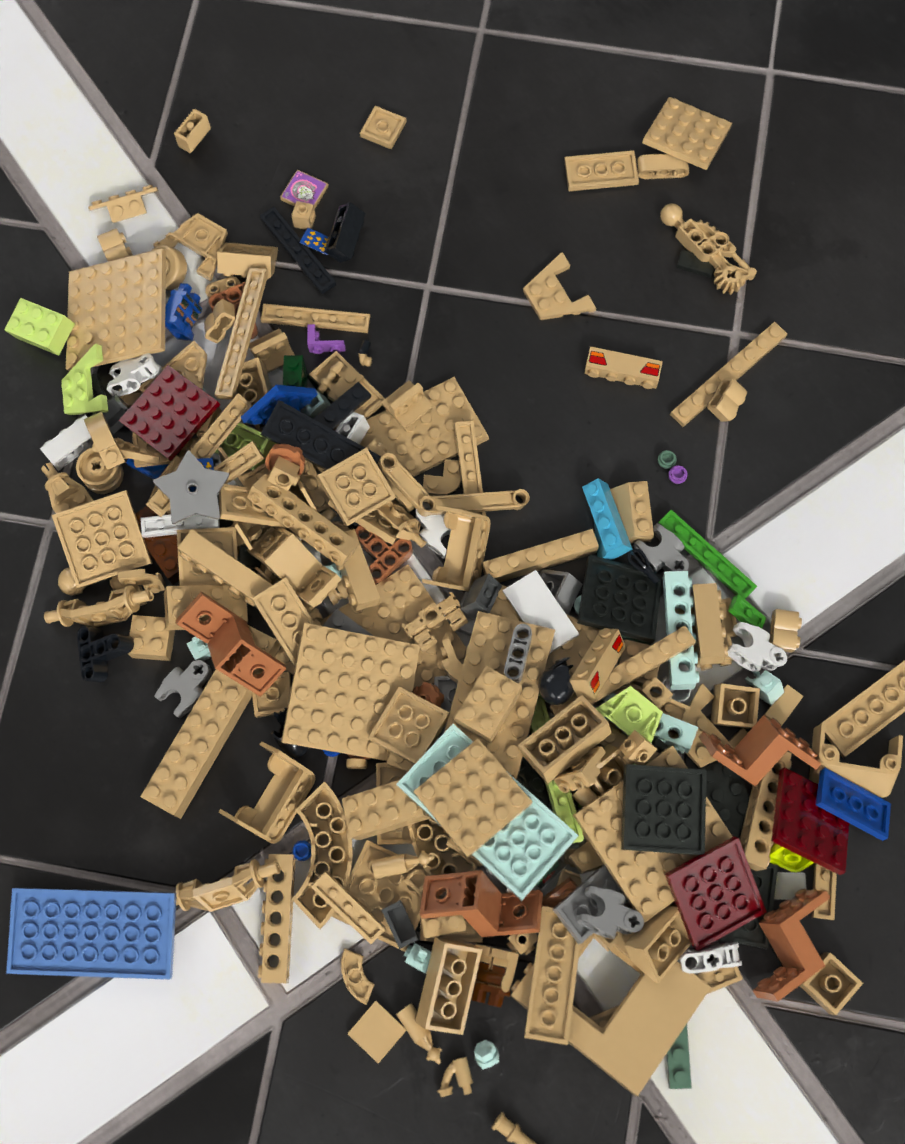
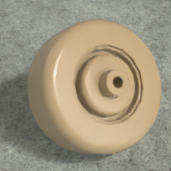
M166 245L157 246L151 251L161 248L166 251V291L174 290L179 287L186 277V259L175 248Z

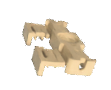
M449 592L450 596L437 605L432 603L418 612L419 617L406 625L402 623V627L409 638L415 640L420 645L422 652L438 643L433 635L430 636L428 632L430 631L429 629L444 619L450 620L451 623L449 625L454 632L468 623L467 618L461 611L459 601L452 592ZM436 612L437 616L433 620H428V613Z

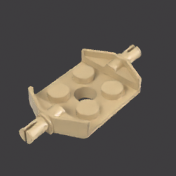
M395 499L377 509V512L385 517L393 528L399 530L396 538L415 541L420 548L426 545L427 542L419 536L421 527L419 521L408 513Z

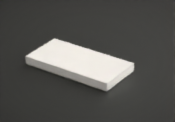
M536 570L503 590V593L523 622L555 630L550 653L579 636L578 631Z

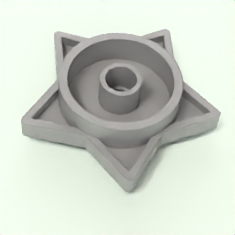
M187 451L175 472L153 480V483L170 500L172 524H176L193 515L219 520L220 513L217 495L229 478V473L204 468L190 451ZM189 487H196V491L190 492Z

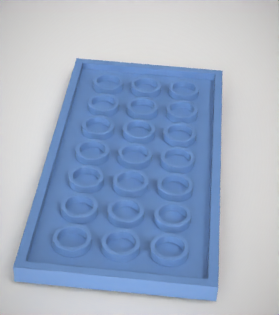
M12 888L6 974L170 980L173 973L176 893Z

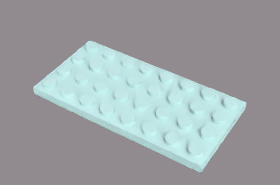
M452 724L397 783V786L435 821L436 819L413 791L472 744L473 741L457 726ZM510 775L533 803L472 855L522 901L579 835Z

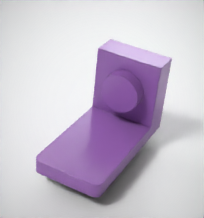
M308 324L307 345L309 352L321 354L323 352L334 353L337 351L340 353L346 351L344 340L320 341V332L316 331L315 324Z

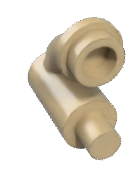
M467 1057L452 1060V1063L448 1065L443 1076L441 1089L437 1090L440 1097L453 1094V1086H449V1083L454 1073L456 1074L458 1086L462 1087L464 1095L472 1093L470 1084L473 1083Z

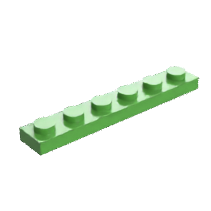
M670 510L658 522V524L673 532L683 543L684 549L735 595L739 594L746 599L756 589V584L675 512Z

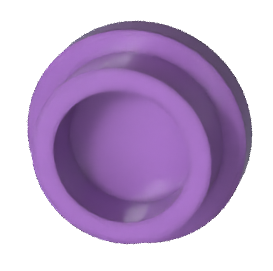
M677 465L670 469L668 476L673 483L681 484L687 479L688 473L683 466Z

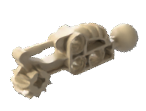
M670 203L663 207L660 213L662 222L667 226H675L677 229L675 237L689 252L694 253L700 261L710 262L716 269L714 272V284H717V290L722 289L723 294L728 291L731 295L734 291L738 292L744 286L745 281L754 279L757 270L750 268L736 254V247L730 242L729 236L719 230L716 231L715 226H710L708 222L703 223V220L696 222L689 219L685 222L682 219V209L677 204ZM724 257H733L739 267L730 264Z

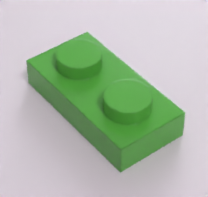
M739 594L733 596L728 612L740 622L762 628L766 617Z

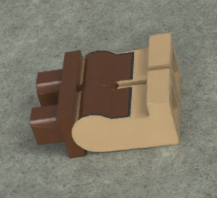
M475 944V946L482 949L471 1000L485 1003L487 992H490L488 1005L501 1007L504 996L510 997V988L519 954Z

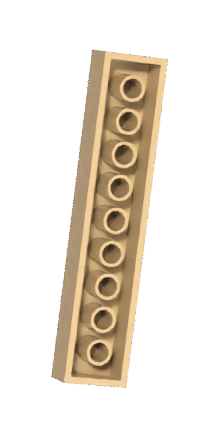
M248 625L255 645L275 657L281 648L280 643L276 639ZM257 668L253 671V674H260L263 669ZM216 669L140 797L181 819L252 698V691Z

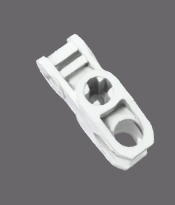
M150 353L119 361L110 368L109 374L114 380L108 383L106 390L112 396L117 394L120 397L131 394L140 388L141 383L157 377L161 373L162 367L154 361ZM120 369V374L115 373V370ZM120 385L122 390L116 391L112 387Z
M424 502L422 504L426 510L431 509L428 503ZM416 509V519L423 527L419 536L427 542L426 546L445 559L447 550L442 545L441 540L446 535H450L451 529L446 528L444 524L445 514L424 517Z
M738 622L734 625L733 631L743 640L744 647L732 644L728 647V656L738 665L754 672L760 671L761 668L770 672L786 664L787 655L785 651L769 642L770 634L767 631L744 622Z
M738 942L706 946L699 951L688 948L677 961L681 964V970L689 974L742 965V961L739 959ZM692 957L691 964L685 965L686 959Z

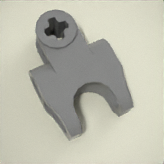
M658 523L653 526L654 535L660 542L658 546H647L639 539L634 543L635 549H640L644 552L655 573L661 568L665 572L687 571L689 568L687 559L680 553L684 549L681 540L673 532ZM637 552L640 555L643 563L646 565V562L642 555L639 552Z
M195 660L185 671L180 667L174 668L163 680L155 697L162 701L171 693H179L181 702L173 714L179 719L193 709L204 690L202 686L211 678V667L202 660ZM199 668L204 671L202 674L198 672Z
M594 886L585 888L584 894L595 900L598 912L596 916L589 914L578 915L576 921L588 928L592 933L614 939L617 931L622 934H631L643 928V916L638 911L623 906L626 898L623 894L611 889Z

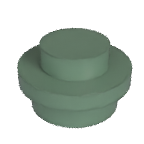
M665 450L659 454L658 464L662 468L670 469L676 464L677 458L672 451Z

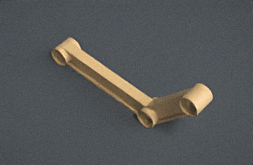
M384 454L378 463L382 474L395 485L417 509V512L424 517L446 514L444 511L436 510V506L461 509L469 512L520 510L529 502L530 498L528 492L524 489L430 496L401 465L394 454ZM383 461L391 462L392 467H386ZM515 497H521L523 502L518 503ZM424 502L428 503L431 509L426 510L422 504Z

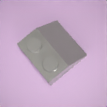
M542 569L540 577L565 614H569L583 584L568 572Z

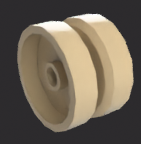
M92 448L84 451L77 460L76 471L78 477L90 491L96 494L113 492L123 481L124 471L122 465L107 470L100 454L92 451Z

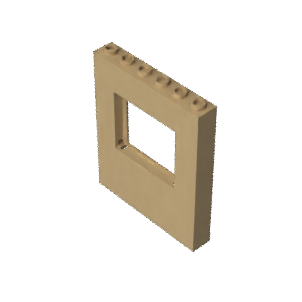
M631 933L623 934L610 951L641 975L604 1028L600 1027L573 1005L568 1043L637 1097L711 987L693 973L689 974L682 971L679 962L673 965L659 983H655L631 962L624 946L634 934ZM592 934L580 944L579 957L594 938ZM531 962L523 971L526 975L522 981L517 980L510 989L513 991L511 997L527 1010L529 1008L534 964Z

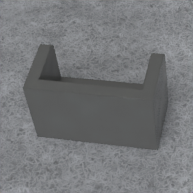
M117 394L107 401L108 412L103 413L112 435L124 426L119 419L130 408Z
M490 574L474 580L461 609L473 620H476L478 611L490 613L502 585Z
M401 900L382 909L399 949L419 940Z

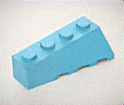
M599 478L584 485L582 488L593 515L595 537L599 545L597 557L613 560L633 550L609 485Z

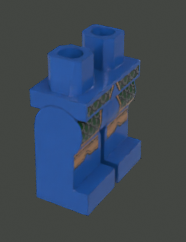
M180 283L178 290H171V296L165 307V327L176 339L192 341L194 334L191 330L198 319V313L201 314L202 308L199 306L201 298L198 294L190 293L192 287L189 284Z

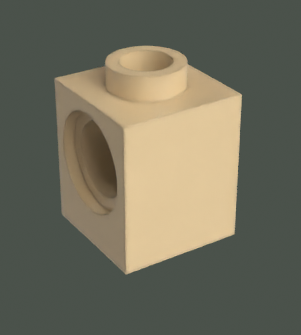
M296 201L292 213L294 227L307 230V228L312 229L316 218L314 205Z
M279 456L267 481L289 491L291 485L295 486L300 478V475L297 474L300 466Z
M657 677L652 681L648 679L641 686L643 690L640 694L659 709L673 696ZM657 689L661 695L653 697L650 694V690Z

